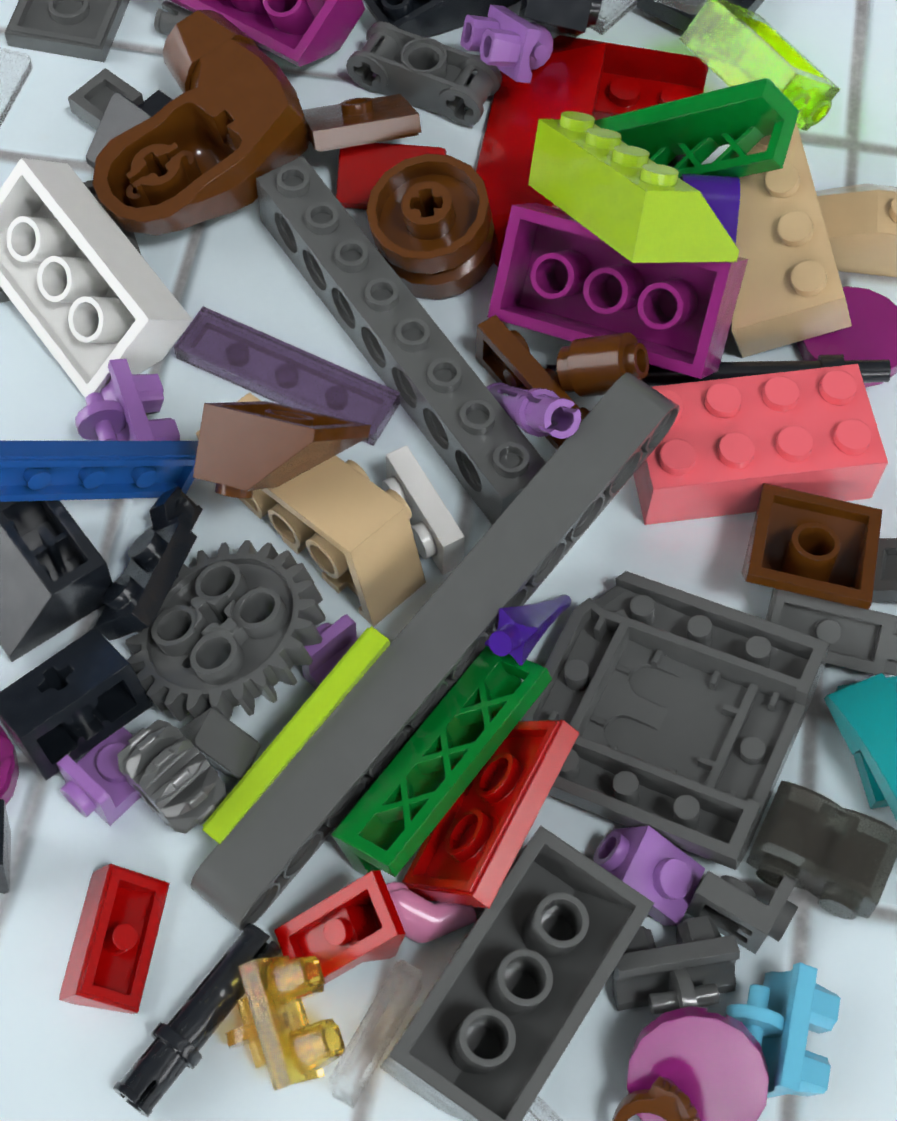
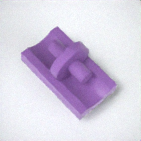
M490 4L488 17L468 14L465 17L460 41L461 46L468 51L480 52V60L487 65L497 66L500 71L516 82L530 83L532 78L531 70L543 66L551 56L553 38L547 28L536 22H528L504 6Z
M127 359L109 360L108 369L111 380L100 390V393L94 392L86 396L87 406L79 411L75 417L78 434L84 439L96 441H180V433L175 419L148 420L146 413L160 412L164 401V389L159 375L132 374Z

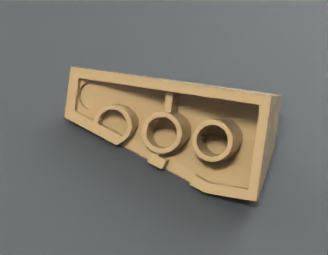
M859 184L816 191L837 270L841 272L897 277V187Z

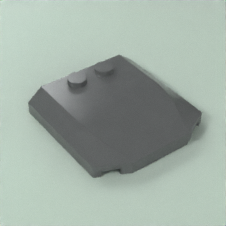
M625 571L615 578V587L594 601L588 598L573 609L544 666L548 669L552 681L522 717V721L564 720L579 732L548 795L627 827L649 825L676 847L736 870L750 847L814 697L828 657L830 643Z

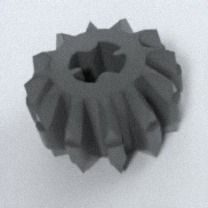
M158 719L148 728H142L128 740L129 744L117 754L119 771L126 777L127 782L135 789L139 797L148 804L152 811L176 832L186 834L197 824H203L225 799V783L218 776V772L209 764L206 757L200 753L191 740H188L177 727L172 726L169 722Z

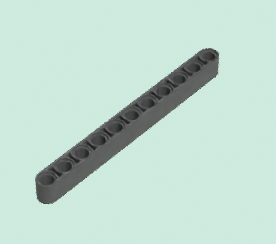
M625 373L582 420L578 430L563 442L391 642L223 842L218 844L207 856L192 878L191 889L239 930H243L248 923L254 924L368 791L486 647L484 643L498 628L499 608L523 606L663 440L678 416L679 405L633 374Z

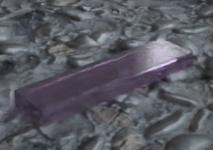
M202 306L174 346L177 359L280 405L371 425L369 437L363 440V442L372 446L375 445L400 405V392Z

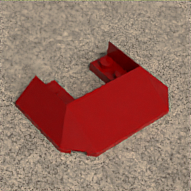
M559 35L553 38V51L548 61L543 66L531 70L532 78L530 83L516 82L500 71L503 81L499 90L494 94L476 168L477 174L483 179L498 241L494 264L497 267L499 266L512 205L539 203L560 209L528 185L539 119H560L562 112L574 111L589 114L595 120L702 94L704 92L710 59Z

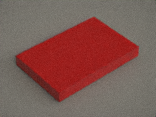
M564 720L519 721L422 843L401 883L405 884L410 891L429 901L490 909L579 732Z

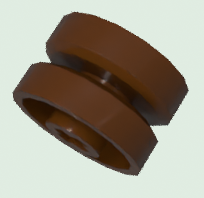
M424 154L405 159L386 171L371 190L366 212L375 245L380 254L415 297L443 299L462 294L479 283L493 265L498 241L484 181L471 165L449 155Z

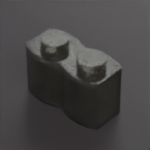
M781 780L746 863L757 869L756 875L760 880L774 888L779 886L785 874L796 880L795 887L807 890L819 898V906L834 916L853 920L856 916L869 918L880 901L897 858V830L871 816L842 808L831 799L811 789Z

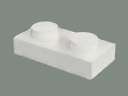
M406 445L386 454V480L381 482L382 490L392 489L396 491L410 507L412 518L409 520L412 525L411 528L417 551L423 559L432 557L442 575L454 570L464 559V534L409 447Z

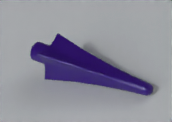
M562 594L539 603L499 608L498 628L490 635L484 645L490 647L491 651L498 656L510 654L519 666H522L550 625L570 607L571 598L566 594Z

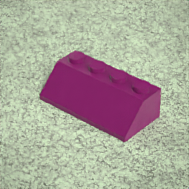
M170 0L193 13L197 10H213L220 13L253 39L256 45L298 67L339 51L365 11L362 0Z

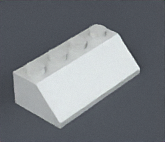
M27 158L19 160L0 189V287L86 398L91 393H100V390L111 380L108 369L109 360L127 359L131 373L140 374L164 359L193 319L69 164Z

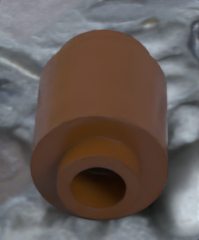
M630 332L575 339L570 346L562 347L557 356V374L562 388L568 393L575 392L580 397L605 395L612 385L625 373H631L642 380L649 371L647 350L642 343H638L636 337Z

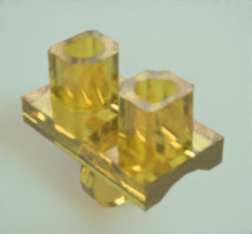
M289 956L255 959L238 966L247 997L236 1001L243 1026L225 1033L228 1047L235 1048L249 1044L255 1068L267 1066L274 1091L324 1077L323 1068L343 1056L346 1048L339 1026L335 1024L333 1019L321 1020L309 1025L302 1000L323 992L325 979L318 958L316 956L290 959Z

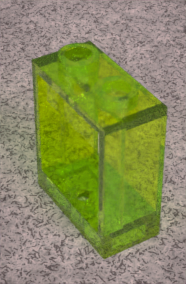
M707 0L679 38L729 87L768 77L799 110L796 122L798 129L807 131L811 126L819 123L830 111L831 101L840 91L838 86L759 14L725 0Z

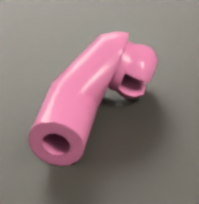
M401 882L386 884L406 933L405 937L416 943L433 941L475 923L477 920L473 906L443 902L431 903L410 891Z

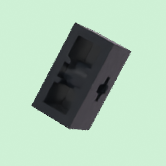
M93 628L0 692V721L14 743L47 781L60 771L56 763L66 754L75 761L153 705L131 664L96 628Z

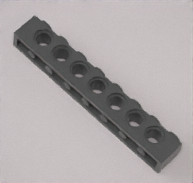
M304 156L256 178L261 222L493 525L545 465L544 459Z

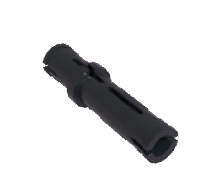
M248 923L243 928L242 934L169 1023L160 1022L152 1031L151 1036L154 1038V1041L124 1078L113 1087L120 1097L128 1098L126 1102L139 1113L149 1117L153 1112L154 1106L186 1067L195 1068L202 1059L199 1050L272 959L279 955L281 948L275 941H271L269 944L266 943L270 938L267 933L257 926Z

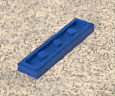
M0 441V502L159 498L164 492L177 486L186 494L195 479L193 478L198 441Z

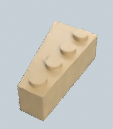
M249 392L237 402L261 400ZM199 430L198 432H196V436H197L198 440H199L200 430ZM335 455L278 487L253 490L252 498H239L260 519L268 514L275 530L296 554L307 548L313 560L323 570L322 578L338 594L348 586L359 598L361 604L358 608L359 614L373 627L426 583L409 520L412 518L410 507L396 491L392 489L384 491L371 482L365 471L352 460L344 462Z

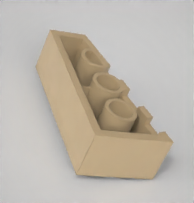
M796 122L782 169L739 177L740 205L736 246L739 249L738 257L746 258L748 262L732 318V333L742 358L852 326L841 280ZM771 135L763 137L747 155L765 152Z

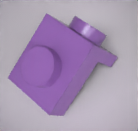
M649 825L614 829L600 842L593 858L595 863L654 902L648 915L663 926H677L681 923L705 871L703 866Z

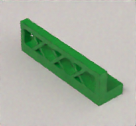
M767 77L595 120L594 124L600 128L620 133L621 141L628 146L647 150L649 152V159L656 164L667 166L677 155L686 154L673 167L679 171L678 178L682 174L743 177L783 168L799 110ZM771 135L765 152L747 155L763 137ZM730 145L714 162L703 164L719 146Z
M486 646L331 834L354 870L363 875L374 870H383L393 877L399 874L552 681L547 668L527 659L522 666H519L510 654L498 656L491 651L490 647Z

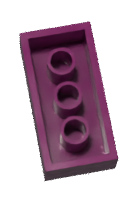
M539 203L516 204L511 207L487 317L490 318L496 314L503 322L568 341L630 332L636 337L638 343H642L645 346L649 357V364L702 379L719 370L748 259L738 257L737 262L632 263L561 209Z

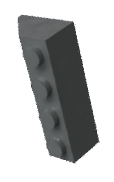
M540 825L510 868L490 909H483L380 1068L436 1108L462 1121H522L653 907L654 902Z

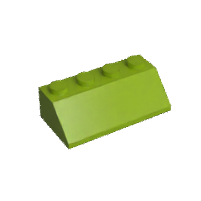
M565 111L561 113L560 119L538 120L528 185L630 262H737L739 249L701 192L678 178L679 171L677 169L656 164L649 159V152L647 150L628 146L621 141L620 133L600 128L594 124L595 118L589 114Z

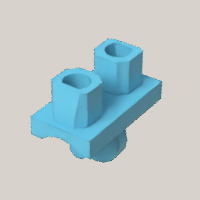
M801 962L793 964L791 971H771L765 973L763 985H750L747 1004H731L725 1009V1018L727 1014L742 1022L760 1043L769 1074L767 1098L787 1094L809 1097L824 1094L828 1090L831 1069L828 1058L807 1051L806 1044L808 1031L818 1034L832 1031L833 1026L838 1020L841 998L816 983L817 968Z

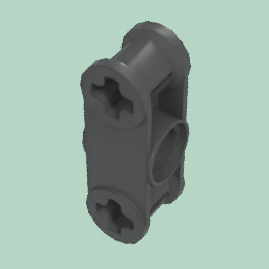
M382 21L374 23L369 28L366 35L367 42L361 51H356L349 57L346 64L347 72L351 79L367 91L379 92L387 96L401 94L411 106L450 118L452 121L465 126L475 125L479 122L484 112V102L488 96L494 95L499 90L503 81L498 67L487 65L480 60V55L463 52L444 45L435 39L421 37Z

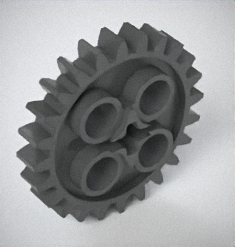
M245 540L237 554H233L225 542L221 543L216 558L209 559L207 554L200 550L197 553L196 566L190 569L183 564L178 573L179 577L175 579L153 624L148 628L137 631L139 634L126 639L125 642L134 654L127 661L131 664L146 695L160 712L168 709L175 719L181 722L189 713L195 719L208 709L214 708L230 720L233 708L241 705L244 711L251 716L255 710V698L262 695L268 701L274 703L277 701V693L274 686L279 681L288 685H295L298 682L291 671L294 664H312L313 660L304 646L316 645L322 642L323 638L315 625L324 622L326 618L318 605L323 601V598L304 564H297L288 550L278 555L272 543L267 542L257 552L251 541Z

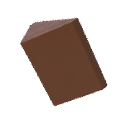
M763 483L741 572L745 582L869 610L873 597L883 510Z

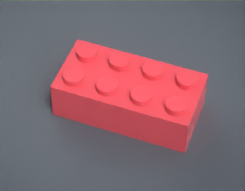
M858 364L653 386V389L679 405L680 409L669 432L633 475L644 524L649 525L756 512L763 483L842 501L870 499L888 464V460Z

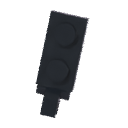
M179 486L164 492L151 507L149 512L152 526L145 530L132 544L128 551V557L131 560L123 575L109 587L103 597V603L106 606L94 628L109 641L148 628L153 624L197 538L192 529L203 509L183 493Z

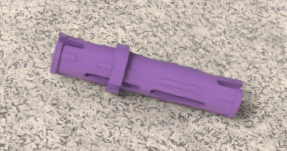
M501 382L492 383L487 386V389L514 423L527 434L537 437L550 435L563 439L572 436L579 428L581 422L580 410L578 408H571L575 405L573 401L560 398L553 391L543 388L526 390L514 386L511 387Z

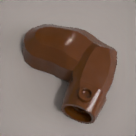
M213 10L195 11L178 22L166 38L163 48L164 63L183 91V94L166 104L153 117L111 139L96 157L92 184L99 201L113 221L129 232L157 236L180 231L203 221L235 212L253 203L258 198L256 178L297 159L307 151L310 144L304 113L296 90L278 64L259 50L253 39L223 15Z

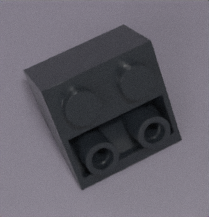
M60 500L0 502V646L10 661L13 662L105 605L103 597L113 584L106 561Z

